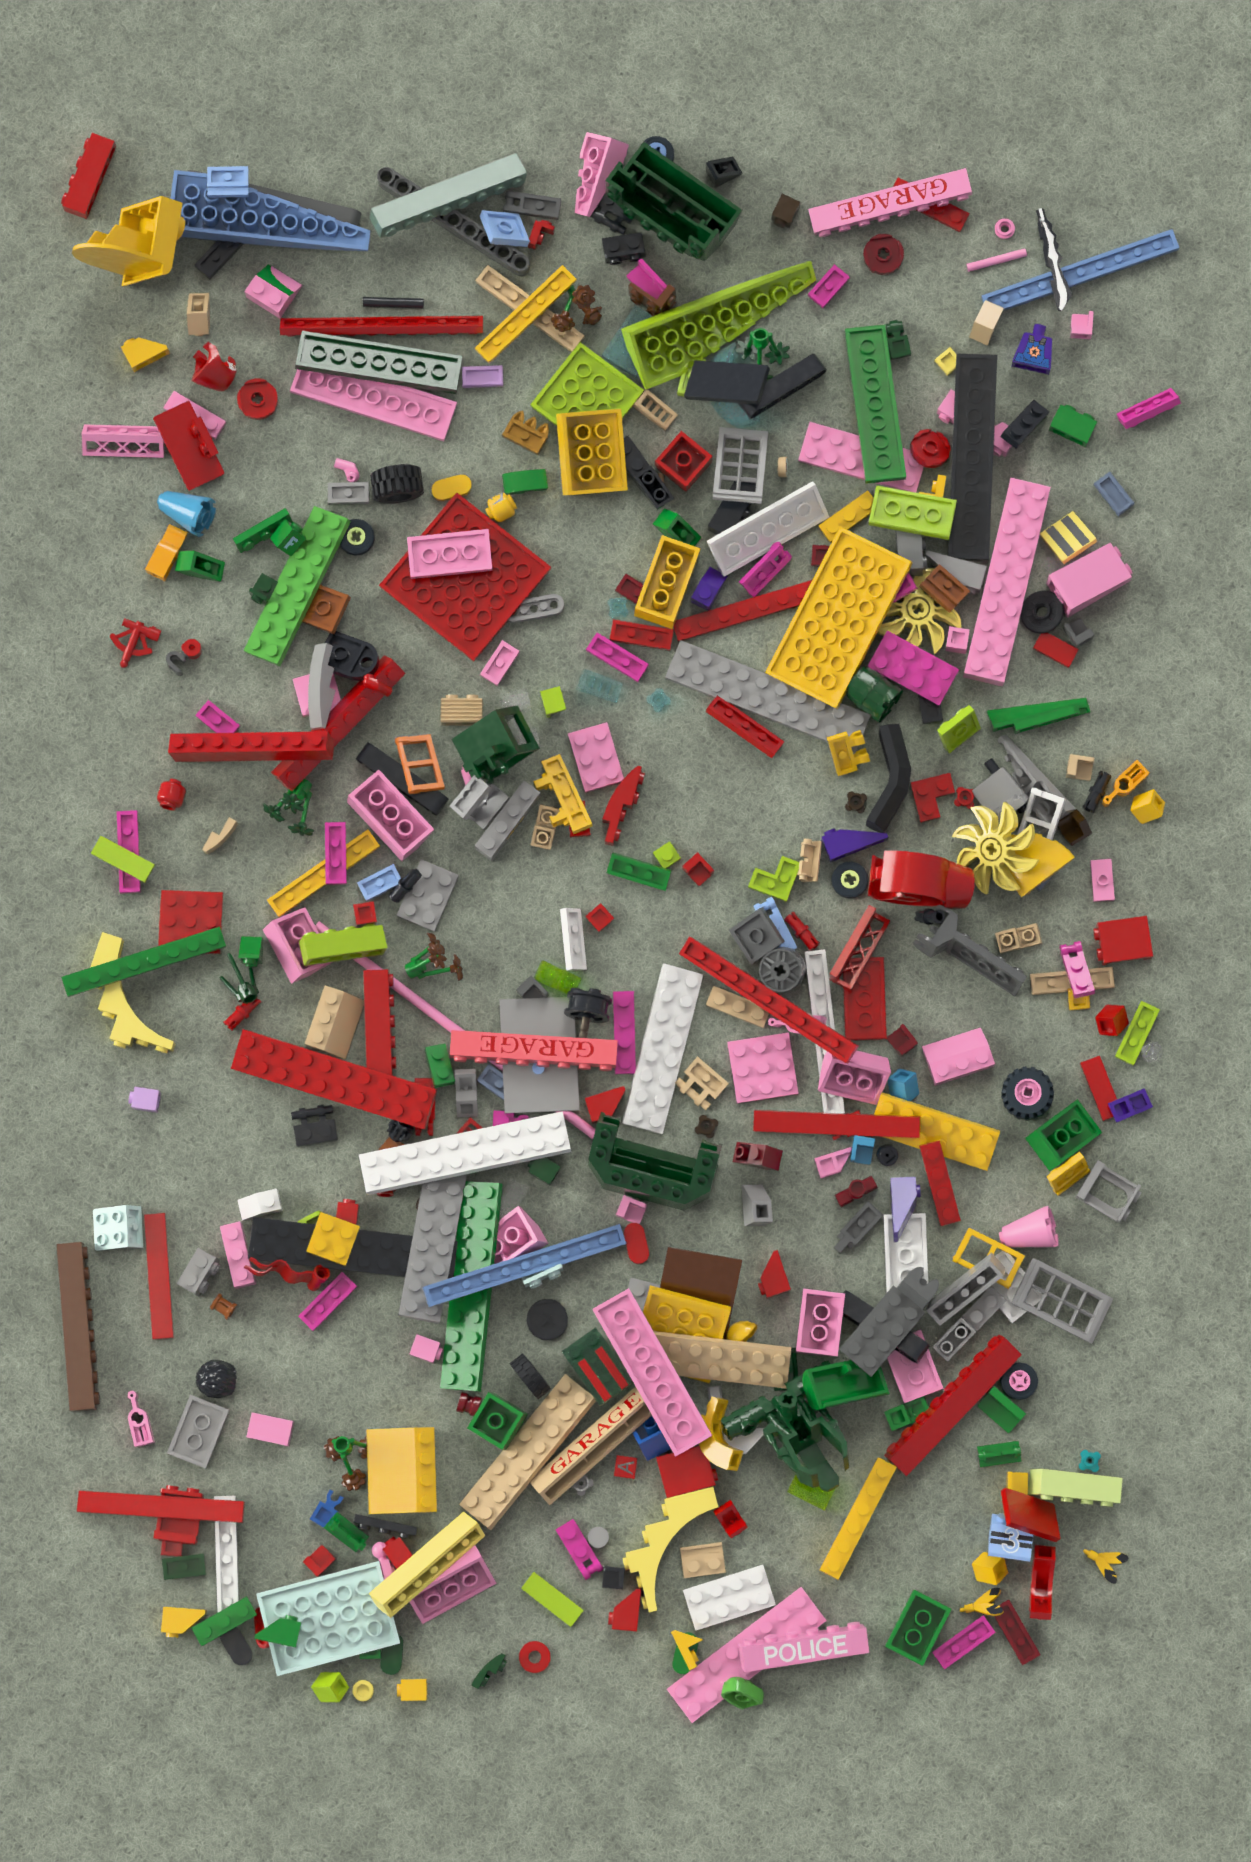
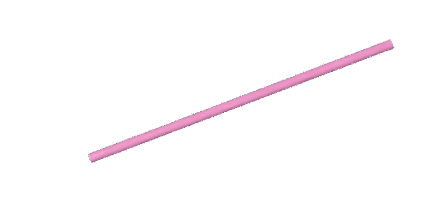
M320 921L315 925L319 933L329 930ZM368 957L353 959L366 970L382 969ZM394 978V986H390V988L450 1033L451 1030L465 1031ZM489 1061L503 1072V1065L496 1064V1061ZM563 1111L564 1119L593 1140L595 1134L594 1127L574 1112Z

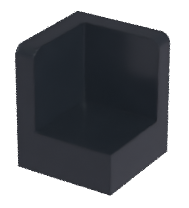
M604 1566L602 1588L623 1590L625 1568Z

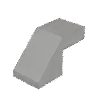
M476 1069L455 1070L457 1118L478 1117Z

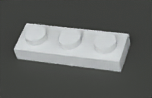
M560 909L566 970H587L581 909Z

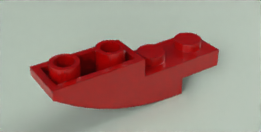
M642 766L635 767L621 781L608 802L602 818L603 823L609 824L605 844L613 846L614 841H619L621 830L618 829L620 821L624 822L627 811L623 810V808L632 809L633 804L637 805L640 795L639 792H636L638 784H643L645 773L642 772Z

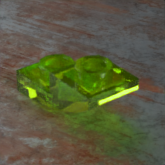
M544 960L541 961L534 976L536 981L566 995L571 988H578L582 979Z

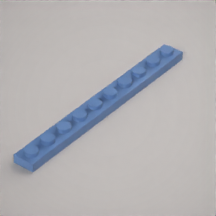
M1171 229L1060 269L1069 288L1177 251L1179 250V245ZM1052 272L982 295V301L984 303L987 300L999 305L1005 311L1053 294L1050 280H1053Z
M618 1224L422 1288L428 1307H432L550 1269L558 1264L563 1265L625 1245L626 1241L621 1226Z

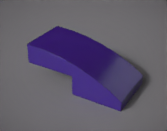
M1145 1088L1108 1103L1116 1123L1153 1107Z

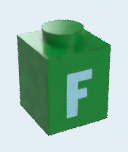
M285 519L271 535L270 539L278 549L292 556L306 540V537L302 533L303 528L296 522L290 523Z

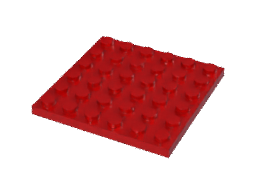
M456 493L420 536L489 529L493 571L411 579L409 554L407 551L379 584V587L474 662L552 568L460 494Z

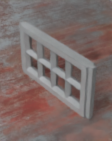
M720 427L713 500L762 504L768 431ZM726 439L741 440L740 449L725 447ZM745 440L760 442V449H744ZM724 452L740 454L739 462L724 461ZM744 454L759 455L758 464L743 463ZM723 466L738 468V475H722ZM742 468L758 469L757 478L741 477ZM721 481H736V490L721 489ZM741 482L756 483V491H740Z
M1032 1258L1011 1303L1092 1344L1113 1298ZM1040 1270L1051 1275L1045 1290L1034 1284ZM1056 1278L1067 1283L1061 1298L1050 1293ZM1072 1286L1083 1291L1077 1306L1066 1301ZM1031 1288L1043 1293L1037 1308L1025 1302ZM1088 1294L1099 1300L1093 1314L1081 1308ZM1047 1296L1059 1301L1053 1316L1041 1310ZM1063 1304L1075 1309L1069 1324L1057 1318ZM1079 1312L1091 1318L1085 1332L1073 1326Z

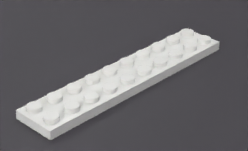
M562 1111L360 1154L359 1158L366 1193L371 1195L569 1153L571 1148Z

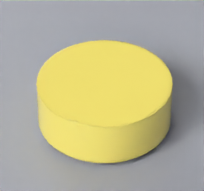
M360 1680L354 1684L352 1692L357 1700L367 1701L373 1696L374 1688L369 1681Z

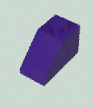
M709 567L691 597V603L709 611L728 576H723L718 570Z

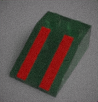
M596 1327L561 1351L600 1407L634 1383Z

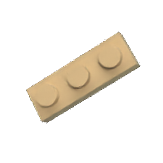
M713 986L706 1006L761 1028H764L769 1016L767 1011L750 1000Z

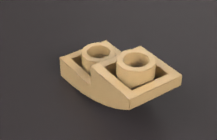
M540 804L531 846L551 850L556 827L553 828L549 816H556L560 812L559 808Z
M1037 923L995 933L1000 953L1042 944Z

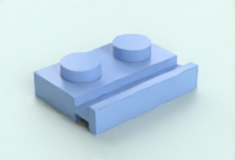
M248 166L207 167L208 198L249 197Z

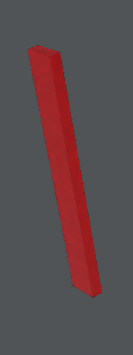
M754 1110L753 1131L920 1138V1116Z
M79 1491L77 1512L234 1523H243L245 1508L244 1501Z

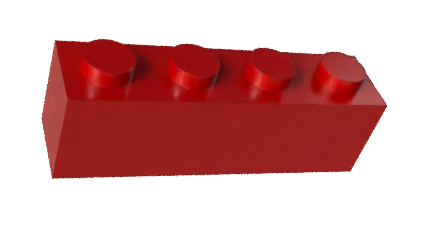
M92 133L90 138L85 140L83 146L85 151L83 156H79L77 160V171L75 175H71L69 180L70 188L68 193H64L61 200L65 212L85 219L88 218L117 147L114 140Z

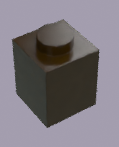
M782 193L772 213L771 220L774 221L773 223L780 228H790L800 208V201Z

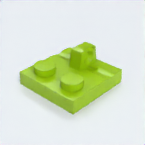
M968 705L960 709L952 719L942 723L937 731L945 750L950 754L978 732L981 727L974 709Z

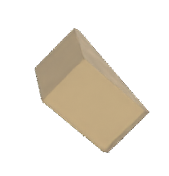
M985 300L974 322L969 338L988 346L1004 308Z

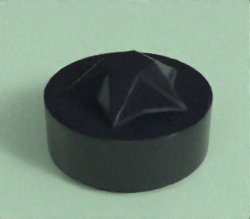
M885 1144L878 1148L876 1157L882 1165L891 1166L896 1163L898 1152L892 1145Z

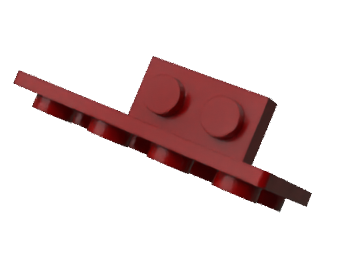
M186 401L153 417L188 491L224 475V470L216 456L219 452L201 416L197 417L190 401Z

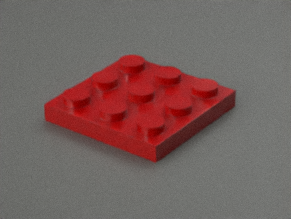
M161 890L158 946L220 927L222 932L223 892ZM221 949L206 954H220Z

